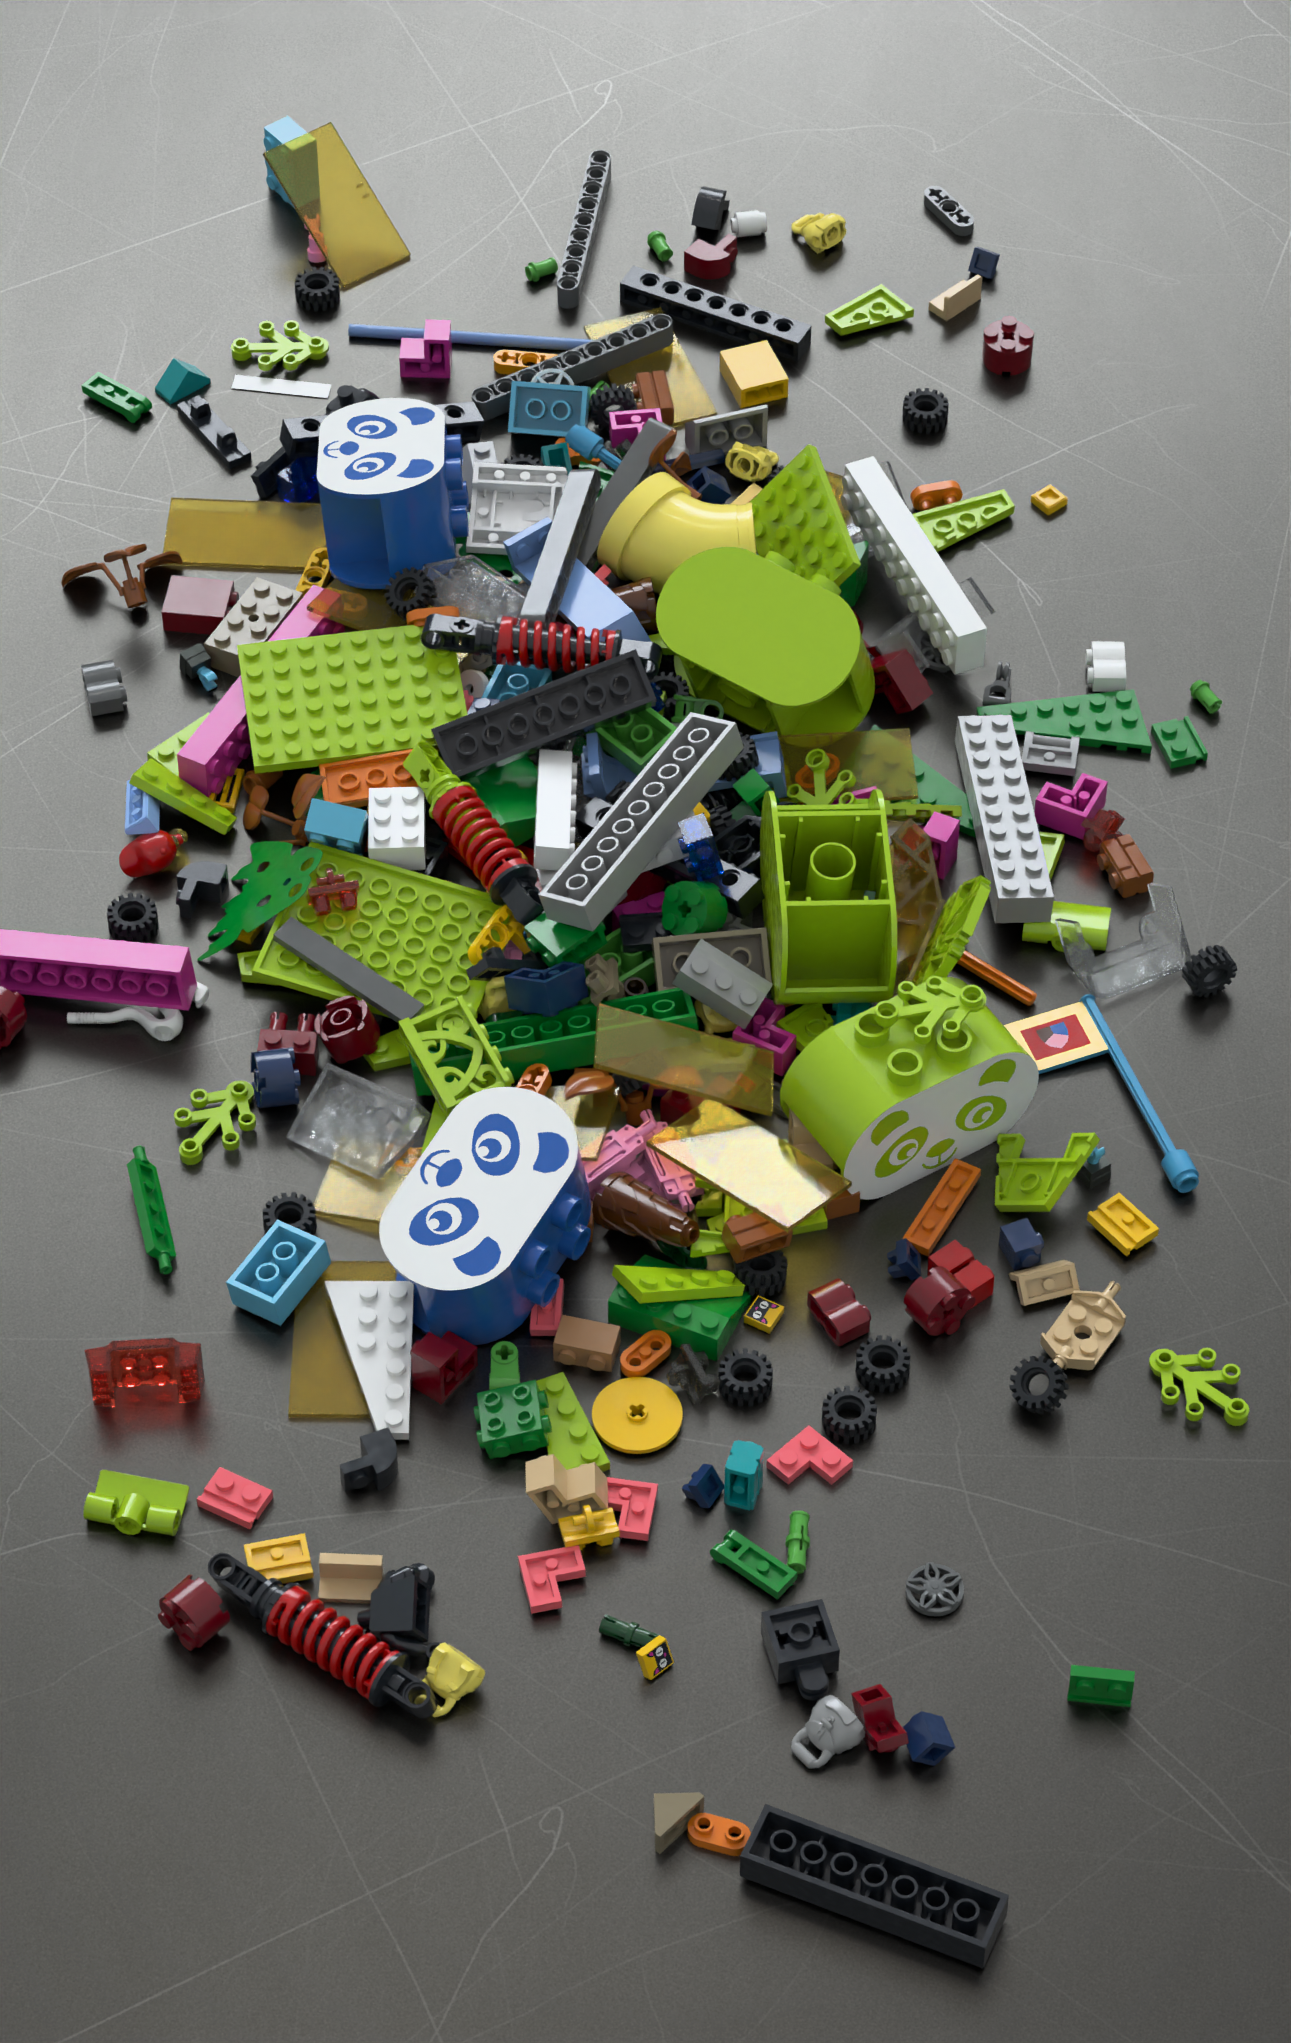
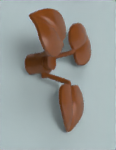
M672 429L654 447L649 457V466L654 467L658 462L669 475L690 490L691 497L701 501L702 494L679 478L681 475L692 471L688 454L684 451L681 452L671 467L664 462V455L672 447L677 436V430Z
M146 544L132 545L124 550L112 551L103 557L104 561L108 563L122 559L128 578L122 582L123 587H121L104 562L88 563L68 570L64 573L61 584L64 587L69 581L95 570H103L117 588L119 595L124 596L127 607L134 608L148 602L144 591L146 589L145 569L171 563L182 565V558L178 552L169 551L147 559L145 562L137 565L138 570H140V581H138L137 577H132L127 557L146 551L147 546Z
M304 774L298 780L292 796V804L295 806L293 813L295 818L299 819L295 822L264 810L269 799L268 791L263 786H255L251 790L249 802L244 810V827L248 830L255 829L261 820V816L264 815L292 826V835L297 840L280 842L305 846L306 842L309 843L304 831L307 820L305 815L310 808L312 798H315L326 777ZM270 862L261 863L258 872H263L270 865Z
M641 1055L631 1059L607 1061V1069H609V1072L615 1073ZM690 1068L666 1069L658 1077L650 1080L647 1097L644 1096L643 1092L636 1089L632 1093L627 1094V1098L623 1099L611 1075L604 1076V1073L601 1071H585L577 1073L568 1079L565 1084L564 1093L567 1101L579 1095L604 1092L612 1088L621 1105V1111L626 1114L627 1124L637 1126L644 1123L640 1117L641 1112L645 1110L647 1113V1109L652 1108L651 1100L654 1089H697L703 1091V1084L694 1070Z

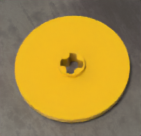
M628 1377L609 1384L598 1394L592 1407V1424L599 1438L611 1448L630 1454H645L665 1447L677 1436L683 1420L681 1402L672 1389L657 1380L646 1377Z

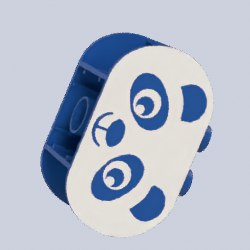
M409 398L369 400L343 407L328 415L320 424L317 482L330 573L337 581L358 588L385 589L386 585L391 586V583L388 581L391 577L394 580L397 578L395 575L397 571L403 574L402 569L407 568L410 571L411 567L417 570L420 569L431 579L444 572L454 562L456 558V538L469 537L467 512H469L467 482L463 481L462 475L464 461L461 434L447 435L445 415L433 404Z
M496 1087L476 1092L462 1100L452 1110L394 1194L380 1220V1242L386 1258L397 1271L396 1281H410L414 1284L413 1324L423 1333L431 1332L442 1338L447 1331H451L473 1345L486 1344L505 1337L517 1329L526 1320L535 1304L545 1307L551 1302L560 1283V1276L556 1274L567 1257L577 1260L583 1254L591 1236V1230L587 1227L591 1215V1196L576 1131L570 1118L558 1104L544 1095L531 1090L517 1087Z

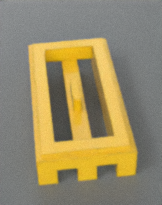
M244 769L235 770L234 775L237 776L229 803L226 801L233 776L226 778L220 802L216 801L217 794L211 793L209 796L211 800L229 810L230 813L235 812L245 775Z

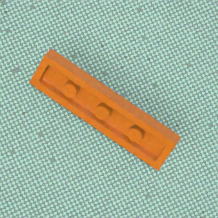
M955 1158L902 1239L907 1238L919 1253L929 1256L980 1178L981 1169Z

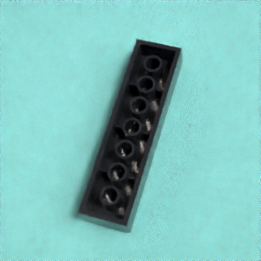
M634 649L431 729V734L441 759L451 770L452 774L458 776L462 782L536 753L539 749L549 748L656 706L657 699L637 650Z
M765 1804L740 1855V1876L981 1968H984L1007 1916L1008 1894Z

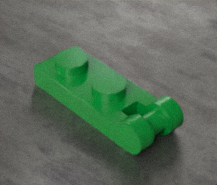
M97 372L82 384V393L125 415L126 419L131 423H135L140 419V414L147 413L152 409V403L148 398L100 372Z
M729 1530L723 1537L724 1541L721 1544H715L710 1550V1555L715 1561L721 1564L725 1563L776 1599L797 1580L796 1571L735 1530ZM732 1549H734V1550L738 1549V1551H737L736 1553L732 1552L731 1550H732Z

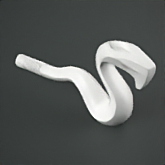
M197 982V988L192 1001H195L196 1007L200 1008L209 997V989L207 986ZM126 1007L106 1013L68 1012L67 1014L68 1024H110L124 1020H134L140 1023L152 1037L161 1041L172 1040L183 1028V1016L178 1009L158 1008L164 1014V1019H158L148 1011L138 1007Z

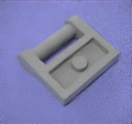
M1026 731L1022 754L1024 770L1075 776L1080 737L1072 736L1071 739L1034 735V732Z

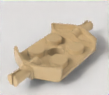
M1111 1281L1104 1292L1101 1293L1074 1290L1071 1301L1046 1335L1045 1333L1041 1334V1346L1053 1359V1362L1065 1370L1067 1368L1093 1370L1125 1326L1126 1315L1113 1300L1121 1290V1286L1118 1283L1115 1284V1281ZM1077 1333H1086L1090 1338L1082 1340L1075 1335Z

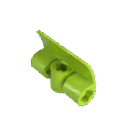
M1053 901L1050 922L1024 923L1022 941L1044 944L1051 941L1052 946L1061 952L1072 951L1077 944H1081V948L1106 951L1111 908Z
M101 1470L95 1493L89 1492L87 1495L83 1516L86 1520L115 1525L119 1531L128 1535H135L144 1530L175 1536L185 1509L189 1486Z

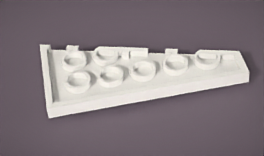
M324 1281L334 1315L341 1329V1335L354 1371L357 1374L362 1394H364L368 1405V1411L375 1431L389 1427L394 1439L409 1440L412 1367L410 1351L413 1337L414 1284L410 1281Z

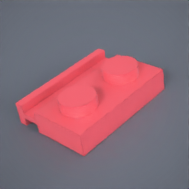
M219 1467L204 1488L203 1494L198 1496L197 1506L250 1530L255 1519L258 1520L272 1500L273 1491Z

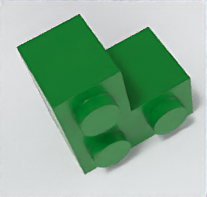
M753 768L732 785L743 800L730 811L732 819L736 821L745 815L761 817L765 792L772 791L769 785ZM775 795V797H776V802L779 803L780 800H779V799L777 798V796Z

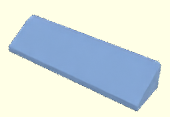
M128 780L126 787L125 833L133 835L159 832L160 800L129 784L130 780Z

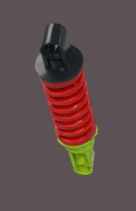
M418 741L403 762V766L425 793L426 800L431 805L429 809L430 817L444 830L445 835L452 841L453 846L459 850V854L466 860L467 865L474 871L475 876L481 880V884L489 892L492 902L498 906L506 904L512 911L514 918L526 926L544 912L539 897L540 891L535 886L538 878L537 871L526 859L522 858L521 852L515 848L513 841L507 838V833L500 828V824L492 817L489 809L485 808V804L478 797L476 789L468 782H461L458 776L452 774L451 770L439 756L438 751L432 745L424 741Z

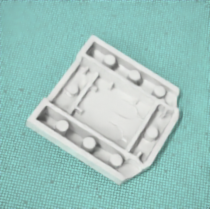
M474 462L469 537H467L466 553L507 555L503 543L505 540L546 517L553 521L568 478L566 468Z

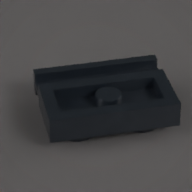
M662 912L619 915L623 953L652 951L651 941L653 938L676 936L663 927Z

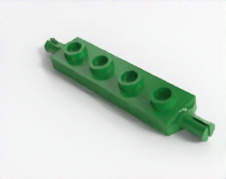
M140 1145L133 1148L135 1158L127 1164L145 1250L148 1255L158 1260L160 1273L169 1274L173 1270L171 1261L176 1257L173 1238L157 1169L147 1159L145 1147Z

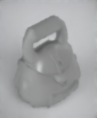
M828 1695L820 1699L812 1708L809 1721L792 1740L791 1752L808 1769L819 1768L825 1765L833 1755L841 1754L843 1751L852 1749L860 1744L865 1736L864 1726L837 1697ZM809 1738L822 1751L819 1759H816L800 1743L803 1739Z

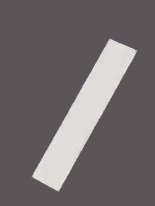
M235 375L231 388L328 398L331 385Z

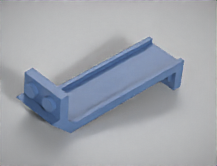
M548 517L503 542L512 570L529 586L531 585L552 524V520ZM576 558L558 614L576 632L579 626H583L585 628V639L590 640L592 629L598 628L600 631L599 641H605V637H602L603 629L615 631L618 629L622 631V639L651 642L633 610Z
M777 731L751 735L750 739L753 738L759 759L758 767H755V771L765 782H768L770 788H774L777 798L787 797L784 758ZM597 732L586 734L587 745L583 746V753H581L583 791L586 796L591 798L596 796L606 801L605 797L620 781L625 780L626 783H632L637 775L618 760L607 756L603 752ZM726 777L723 781L718 779L708 792L733 788L732 785L737 782L736 777L732 778V781H727Z

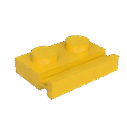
M1120 1192L1100 1204L1094 1212H1088L1087 1221L1125 1256H1128L1131 1250H1137L1158 1236L1159 1228Z
M305 1533L244 1545L247 1566L258 1571L267 1580L276 1578L282 1584L313 1578V1569Z

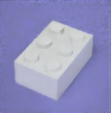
M421 787L369 788L368 853L370 859L407 870H426L425 793Z

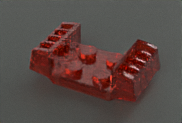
M174 1338L112 1341L104 1347L85 1350L89 1385L93 1402L96 1406L115 1407L116 1387L177 1384L179 1403L201 1399L205 1382L201 1343L178 1342Z

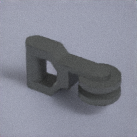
M1002 661L998 662L996 680L993 684L985 687L982 705L990 706L1010 703L1012 693L1008 688L1012 668H1009L1010 662H1006L1005 666H1002ZM993 692H1002L1005 695V697L992 696L990 694Z

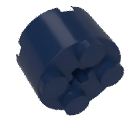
M293 1047L251 1053L250 1070L251 1073L254 1072L252 1086L257 1107L271 1108L299 1104L297 1086L301 1085L299 1070H293L292 1064H295Z

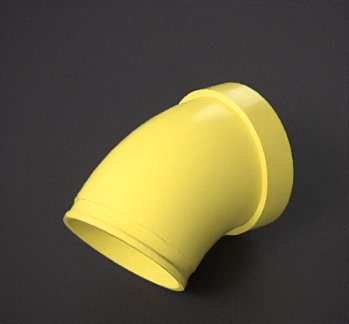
M659 472L653 474L628 494L610 518L598 545V562L602 566L605 564L612 570L611 573L623 581L632 580L636 582L642 578L651 577L654 593L660 595L664 584L675 569L684 561L700 552L719 547H737L757 554L752 502L742 505L703 502L691 497L690 490L668 473Z

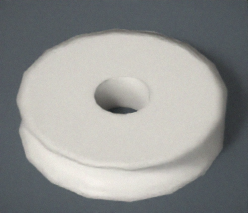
M465 670L460 674L463 690H468V694L473 695V699L481 698L489 683L487 676L482 671Z

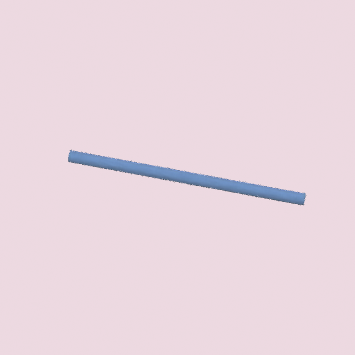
M349 324L348 335L352 337L401 340V338H424L425 329ZM451 330L452 343L568 351L593 341L591 339Z

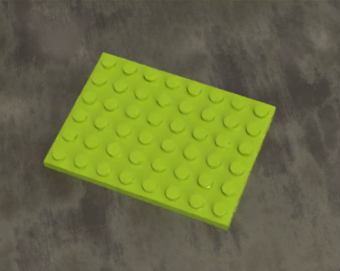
M415 625L237 645L255 774L317 767L319 764L413 749L418 741L427 742L437 750L431 729L467 715L457 653L425 647L420 639L424 626L417 627Z
M311 841L309 847L317 848L323 852L319 865L309 874L311 882L303 896L277 914L252 969V977L331 1001L343 996H355L357 1000L361 1001L360 997L273 940V934L290 917H293L423 1003L424 1011L420 1015L454 1001L460 995H462L466 1004L470 1002L478 1015L484 1000L485 988L489 981L469 980L466 970L474 965L468 958V949L495 911L502 906L494 904L490 899L489 893ZM314 858L306 860L301 866V871L310 868ZM301 883L295 885L290 890L289 897L295 896L301 890ZM509 914L507 919L504 922H502L503 924H507L509 922ZM491 929L492 938L499 942L500 936L498 932ZM484 947L481 949V956L485 952V950L488 949V947ZM366 1002L371 1013L388 1017L387 1015H385L384 1013H382L381 1011H379L378 1009H376L375 1007ZM459 1017L444 1021L442 1029L443 1031L449 1030V1024L453 1020L454 1027H462L463 1020ZM435 1025L428 1028V1030L435 1031L437 1027Z

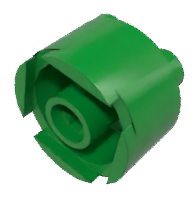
M680 881L666 888L663 899L662 925L676 936L716 932L718 928L723 927L727 918L728 907L725 896H721L718 891L719 887L711 882Z

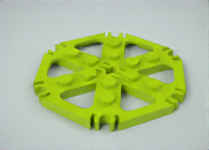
M980 875L963 882V885L959 886L957 893L954 892L916 945V950L911 953L912 957L903 967L905 970L900 973L894 987L893 997L898 995V985L903 981H910L915 986L925 983L930 976H948L965 951L964 946L969 942L968 938L973 935L991 891L990 880Z

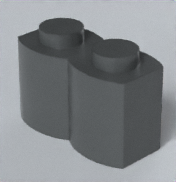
M113 660L81 665L82 678L91 715L96 716L124 711L123 702H127L125 686L119 685V683L123 682L120 667H115Z

